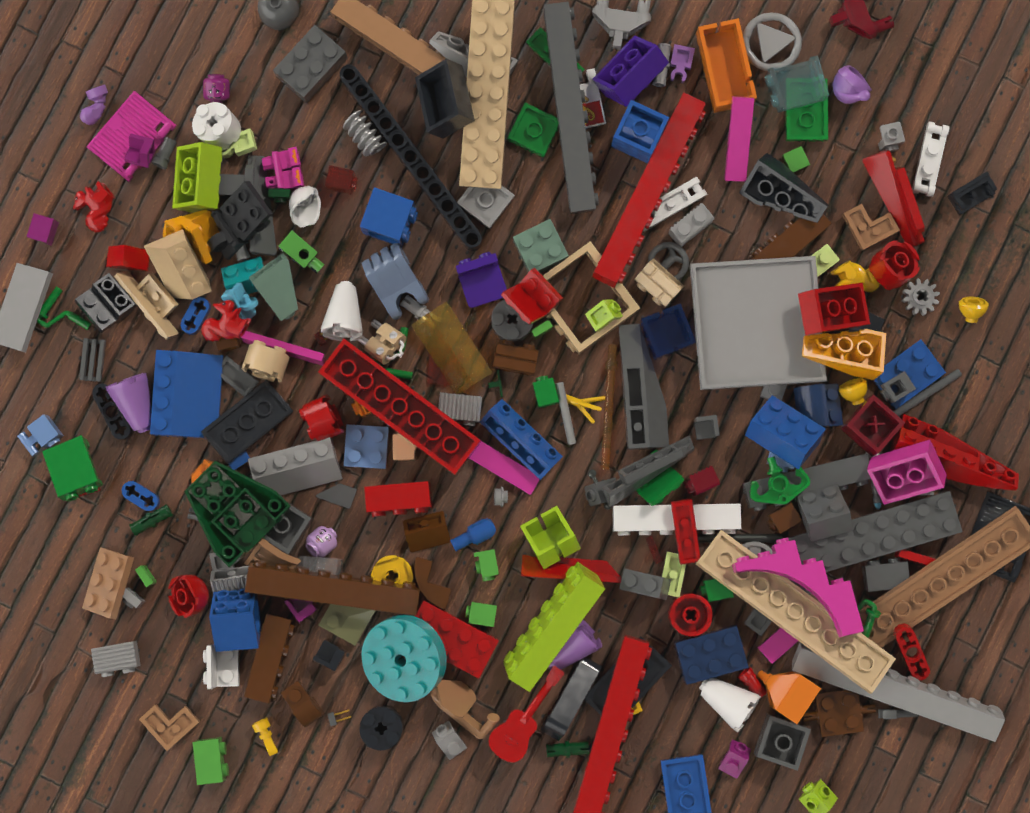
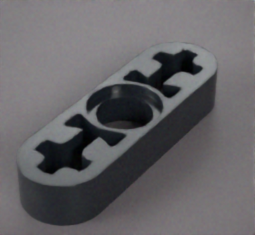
M96 385L92 395L112 435L120 440L128 439L132 434V428L118 409V414L114 418H110L107 415V409L110 406L117 407L114 401L106 403L103 397H98V394L101 393L100 389L106 390L108 385ZM107 392L105 395L106 398L110 401L112 400V398ZM122 417L123 420H120L119 423L122 427L127 428L124 431L125 435L117 434L119 427L116 423L112 425L111 422L118 421Z

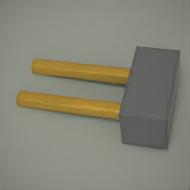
M345 710L334 714V712L328 713L327 716L330 722V726L337 725L336 722L351 718V716L339 720L335 719V715H339L350 710Z

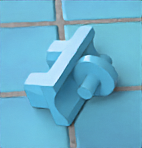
M236 283L232 289L226 290L221 296L223 301H234V310L236 308L242 309L239 314L241 319H251L256 315L255 307L259 302L256 297H249L242 283Z

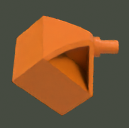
M761 670L757 674V677L766 685L769 706L795 724L799 723L821 690L820 687L794 671L772 675Z

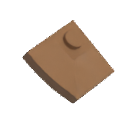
M263 538L244 564L249 566V563L259 560L267 562V565L270 566L280 563L288 565V568L295 569L301 560L280 551Z

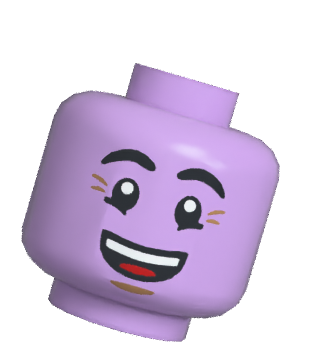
M319 526L307 536L306 549L314 557H325L337 547L336 532L332 528Z

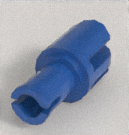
M481 519L468 526L467 532L450 541L457 552L471 543L478 545L495 535L496 528L491 519Z

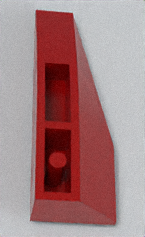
M906 414L902 415L901 419L905 424L894 435L890 451L931 440L947 474L946 479L994 489L1014 491L1018 489L1019 474L935 425L928 424Z

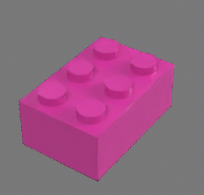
M931 440L870 457L867 468L884 505L944 488L947 476Z

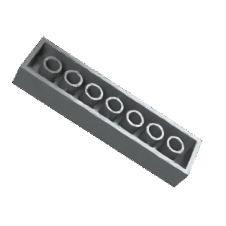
M947 491L851 519L853 531L812 542L807 532L789 537L788 539L789 541H796L802 565H804V560L816 558V561L823 560L825 571L828 572L963 531L951 493Z

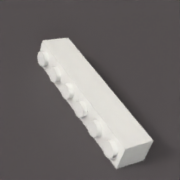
M693 504L696 529L702 530V534H715V530H723L727 534H736V530L741 529V504ZM671 505L612 506L613 532L618 531V536L630 535V531H639V535H651V531H660V535H673L672 531H675Z

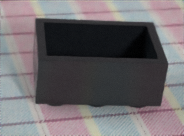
M446 58L415 77L427 133L444 139L475 121L462 65Z

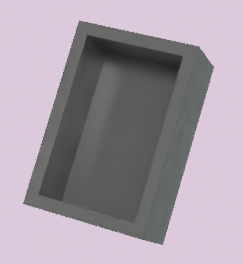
M314 25L274 68L273 72L282 83L307 104L348 57L346 51Z

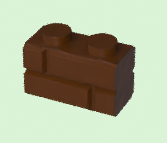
M508 340L497 343L493 369L534 377L539 350H535V346L523 344V347L514 346L515 342Z

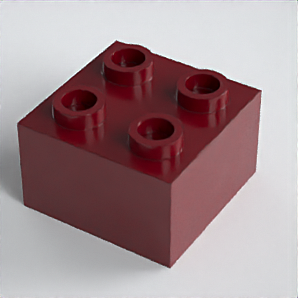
M873 394L865 399L840 429L872 457L880 453L905 422Z

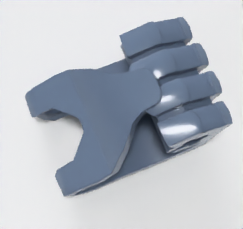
M397 242L390 246L391 250L388 247L381 249V256L378 252L370 256L372 261L366 259L361 263L368 281L394 320H398L402 316L399 303L401 295L404 293L412 294L420 304L429 302V297L423 285L414 275L409 266V259Z

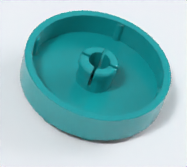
M403 614L385 619L370 630L362 647V665L369 682L379 693L391 700L398 702L419 700L433 691L444 677L447 664L444 644L434 628L418 617Z

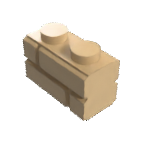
M654 258L634 279L638 282L636 284L637 287L643 292L648 291L653 296L652 300L659 306L664 305L666 307L684 288V285Z

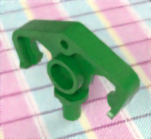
M775 456L769 457L767 461L770 469H768L767 474L772 475L768 480L769 491L763 495H758V482L750 481L749 496L755 502L784 505L810 485V478L802 467L799 470L796 468L795 473L796 476L801 478V483L798 485L790 484L788 478L780 473L783 469L777 465Z

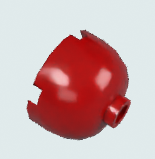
M180 575L171 580L168 589H171L172 595L168 596L171 608L176 615H183L184 618L199 614L206 608L209 590L200 577L196 575Z

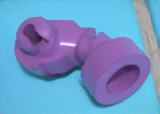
M105 84L86 91L88 99L95 102L81 110L80 119L87 125L97 123L106 107L104 104L106 103L108 90Z

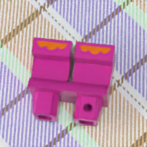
M297 147L288 148V150L281 152L274 151L272 156L262 158L264 171L275 169L276 176L265 177L268 190L269 188L295 191L300 187H304Z

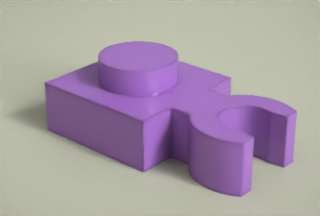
M674 45L670 66L676 67V69L671 73V81L674 80L676 74H680L682 76L681 83L685 82L687 75L684 69H691L695 48Z

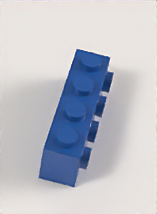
M503 399L494 405L480 421L494 437L540 480L563 457Z

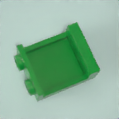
M82 435L42 451L57 496L63 501H74L78 499L79 495L93 493L98 490V487L103 486L102 481L98 478L88 450L90 448L89 442Z

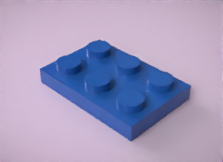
M920 339L884 365V372L872 381L879 390H882L880 385L898 374L906 372L916 389L894 403H890L888 400L895 410L946 372ZM894 385L891 387L892 391L897 393V387Z
M703 754L660 760L668 813H712Z

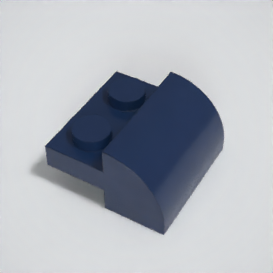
M816 384L793 388L795 406L798 412L822 427L843 425L838 384Z

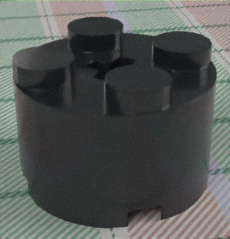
M387 705L375 706L363 716L359 727L360 736L367 747L380 751L387 750L396 745L400 740L404 730V722L402 716L394 708ZM380 722H382L383 726H387L384 733H381L376 728Z

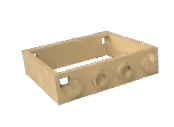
M590 241L544 274L543 277L549 281L585 254L597 267L602 256ZM617 282L615 288L611 287L627 308L622 313L623 317L613 320L582 343L578 341L555 308L546 316L547 319L552 318L555 322L553 327L560 336L564 334L568 340L566 344L573 353L576 351L578 355L640 310V307L623 284Z

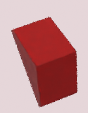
M128 245L109 246L106 267L148 271L150 257L145 249Z

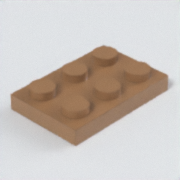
M100 547L82 609L116 620L134 557Z

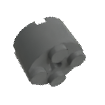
M505 300L499 302L492 312V328L496 336L501 340L519 342L530 334L533 323L529 325L523 321L514 308L509 306ZM515 316L517 324H508V317L513 318Z

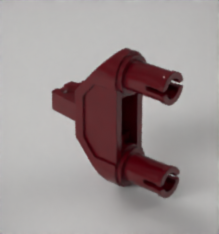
M844 0L842 7L837 10L838 14L831 16L829 19L831 27L843 24L844 27L867 39L875 38L878 33L894 28V21L890 22L892 20L890 15L877 21L871 20L864 0Z

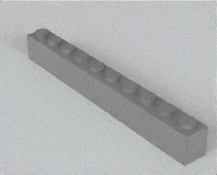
M801 642L792 660V671L996 742L1005 722L1003 712L997 706H987L981 704L977 699L961 697L955 691H944L935 684H924L915 677L908 676L907 678L892 669L887 671L874 692L869 694Z

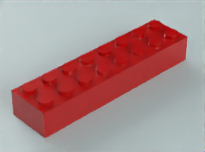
M346 339L341 341L318 371L321 376L455 476L481 443L480 439Z

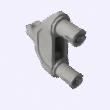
M597 0L596 5L592 8V15L609 34V37H614L612 49L621 50L622 39H627L651 22V14L649 13L651 0H646L645 3L644 0H638L636 12L610 9L608 7L609 0Z

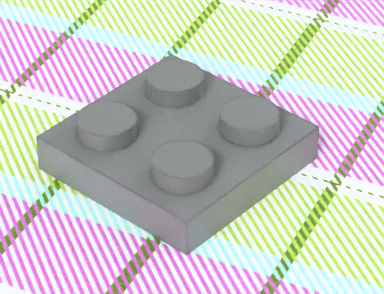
M503 186L501 189L469 187L457 203L463 210L490 229L514 199L515 195Z

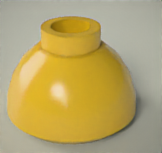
M964 297L959 300V309L962 315L966 317V322L977 323L978 319L988 310L989 303L982 298Z
M856 378L843 383L838 391L844 399L851 401L853 405H859L865 401L864 396L867 393L868 384L866 379Z

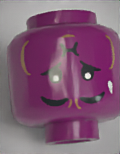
M208 74V78L203 80L204 99L210 100V103L218 102L223 104V100H227L230 97L229 80L224 78L223 74Z

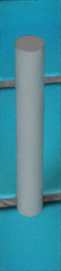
M558 382L555 383L567 442L568 445L576 443L564 383Z

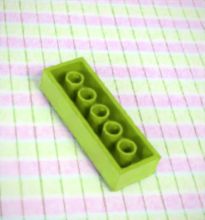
M579 562L568 569L566 578L555 587L551 599L544 602L540 614L529 623L527 632L520 635L516 642V647L513 651H509L506 654L504 666L509 680L529 692L533 689L604 592L605 587L596 573Z

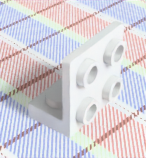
M214 644L207 645L206 650L203 651V662L207 663V671H204L203 682L207 684V689L240 686L239 650L216 652Z

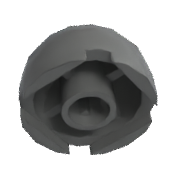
M258 0V14L261 21L271 29L284 30L291 27L296 17L298 18L299 5L297 0Z

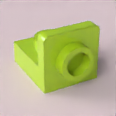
M613 299L602 300L585 314L595 331H600L613 320L623 317L619 304Z

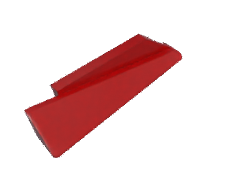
M884 150L863 158L862 162L889 213H891L904 241L912 247L924 243L925 240L922 232L925 231V226L905 167L895 168L890 150Z
M522 555L521 576L565 579L568 569L579 562L596 573L601 582L621 583L622 578L604 560L559 557L560 561L543 569L538 558Z

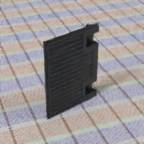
M987 491L971 535L1014 506L1019 509L1023 516L1024 514L1030 516V508ZM1026 551L1011 561L1014 564L1011 573L1004 571L1005 566L994 572L993 575L1015 583L1023 566L1022 563Z

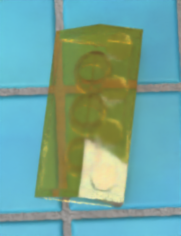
M447 301L411 325L455 394L463 392L492 373Z

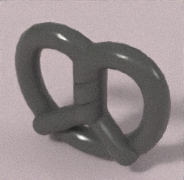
M663 242L654 247L648 255V263L659 251L668 248L670 256L661 265L667 270L674 262L682 263L681 270L674 277L677 280L683 278L689 267V257L686 251L674 242ZM675 250L681 255V257L675 254Z

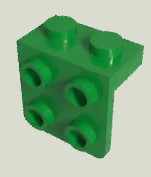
M670 467L637 489L636 492L647 503L654 506L661 503L671 491L678 489L684 478Z

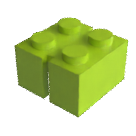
M558 506L541 514L547 528L543 531L537 517L520 526L543 569L560 561V556L563 555L565 558L581 549L576 536Z

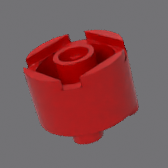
M898 240L889 242L872 257L869 264V271L886 290L903 286L919 272V255L906 242L900 243L897 242Z
M327 394L304 404L303 408L299 409L301 418L309 426L307 432L311 440L321 441L344 433V429H340L341 426H344L335 404H329L328 400H331V398Z
M685 593L676 597L671 602L668 609V619L673 629L685 636H699L706 632L711 625L712 608L704 597L693 593ZM687 610H689V611H693V610H694V613H693L694 619H693V620L690 619V618L686 619V616H687L686 611H687Z

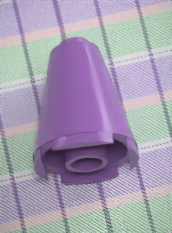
M146 373L123 379L118 384L115 382L106 386L108 394L132 430H138L139 433L150 430L152 409Z
M582 620L549 665L548 670H551L552 666L562 670L602 648L601 640L599 637L595 640L593 635L595 631L586 621Z

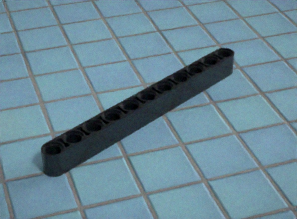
M351 64L343 66L340 70V78L343 85L464 247L469 251L478 250L482 245L480 232L358 69ZM352 72L355 74L353 79H345L347 73ZM366 89L367 94L365 96H358L357 91ZM372 105L380 107L375 113L370 112L369 108ZM389 121L392 125L389 129H383L381 127L382 123ZM396 138L404 139V143L400 146L393 144ZM409 154L417 156L413 162H408L405 158ZM421 170L429 172V175L424 179L417 176ZM437 186L441 189V192L438 195H432L430 189ZM445 203H451L454 207L451 211L446 212L442 209V206ZM458 219L466 222L463 228H457L454 225ZM476 236L478 242L470 245L467 243V238Z

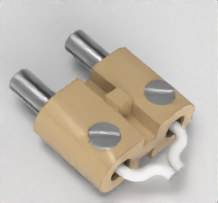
M373 320L371 325L377 329L375 338L372 336L368 340L362 336L358 340L365 346V352L383 365L396 357L401 358L404 354L402 350L406 342V336L388 323L381 324L377 320Z

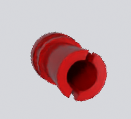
M751 667L746 668L737 678L751 692L758 694L762 698L767 694V690L756 678L757 675L754 674Z

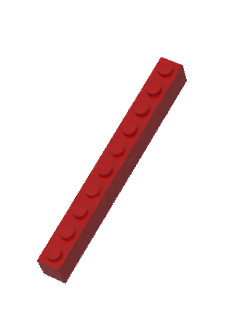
M683 92L592 278L615 288L617 282L622 284L626 276V272L623 270L626 264L631 265L636 255L632 252L635 246L640 247L645 237L641 234L644 228L649 229L654 219L650 216L653 210L658 211L663 201L659 198L662 192L667 193L671 182L668 180L671 174L675 176L680 164L677 161L679 157L684 158L689 148L686 146L688 139L693 140L698 130L694 127L697 121L702 122L706 111L703 110L705 102Z
M624 634L573 813H604L601 812L603 804H608L611 793L607 791L609 783H614L616 771H613L615 762H620L622 751L619 748L621 742L625 743L628 735V730L625 727L627 721H632L634 709H631L633 701L637 702L640 693V689L637 688L639 680L643 681L646 668H643L644 661L649 660L652 648L649 647V641Z

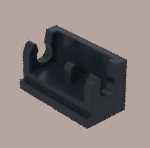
M988 171L947 196L958 215L963 214L996 194L997 187L989 176Z

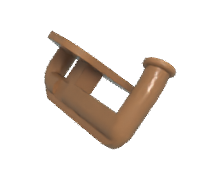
M442 680L430 692L433 701L441 710L478 739H484L500 720L499 715L490 713L487 716V722L481 725L467 713L475 703L476 695L462 681Z

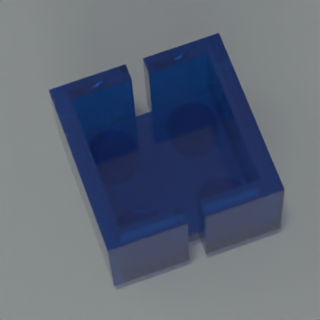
M681 303L663 310L661 318H659L660 313L657 312L640 320L641 327L655 360L671 355L675 350L678 352L691 347L696 343Z

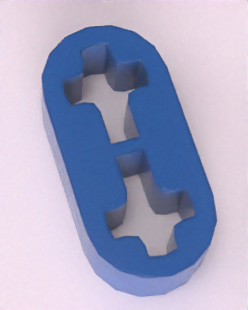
M197 297L191 302L181 321V328L186 334L195 335L200 331L211 310L208 300L203 297ZM204 302L206 309L200 310L198 315H196L198 311L196 304ZM196 317V319L194 320V325H196V327L194 329L190 328V330H187L188 326L186 325V323L192 322L193 318Z
M128 481L122 486V495L143 510L154 511L159 507V496L135 481ZM135 485V491L140 493L139 496L134 494L129 496L127 488ZM142 497H153L154 505L147 507V502Z

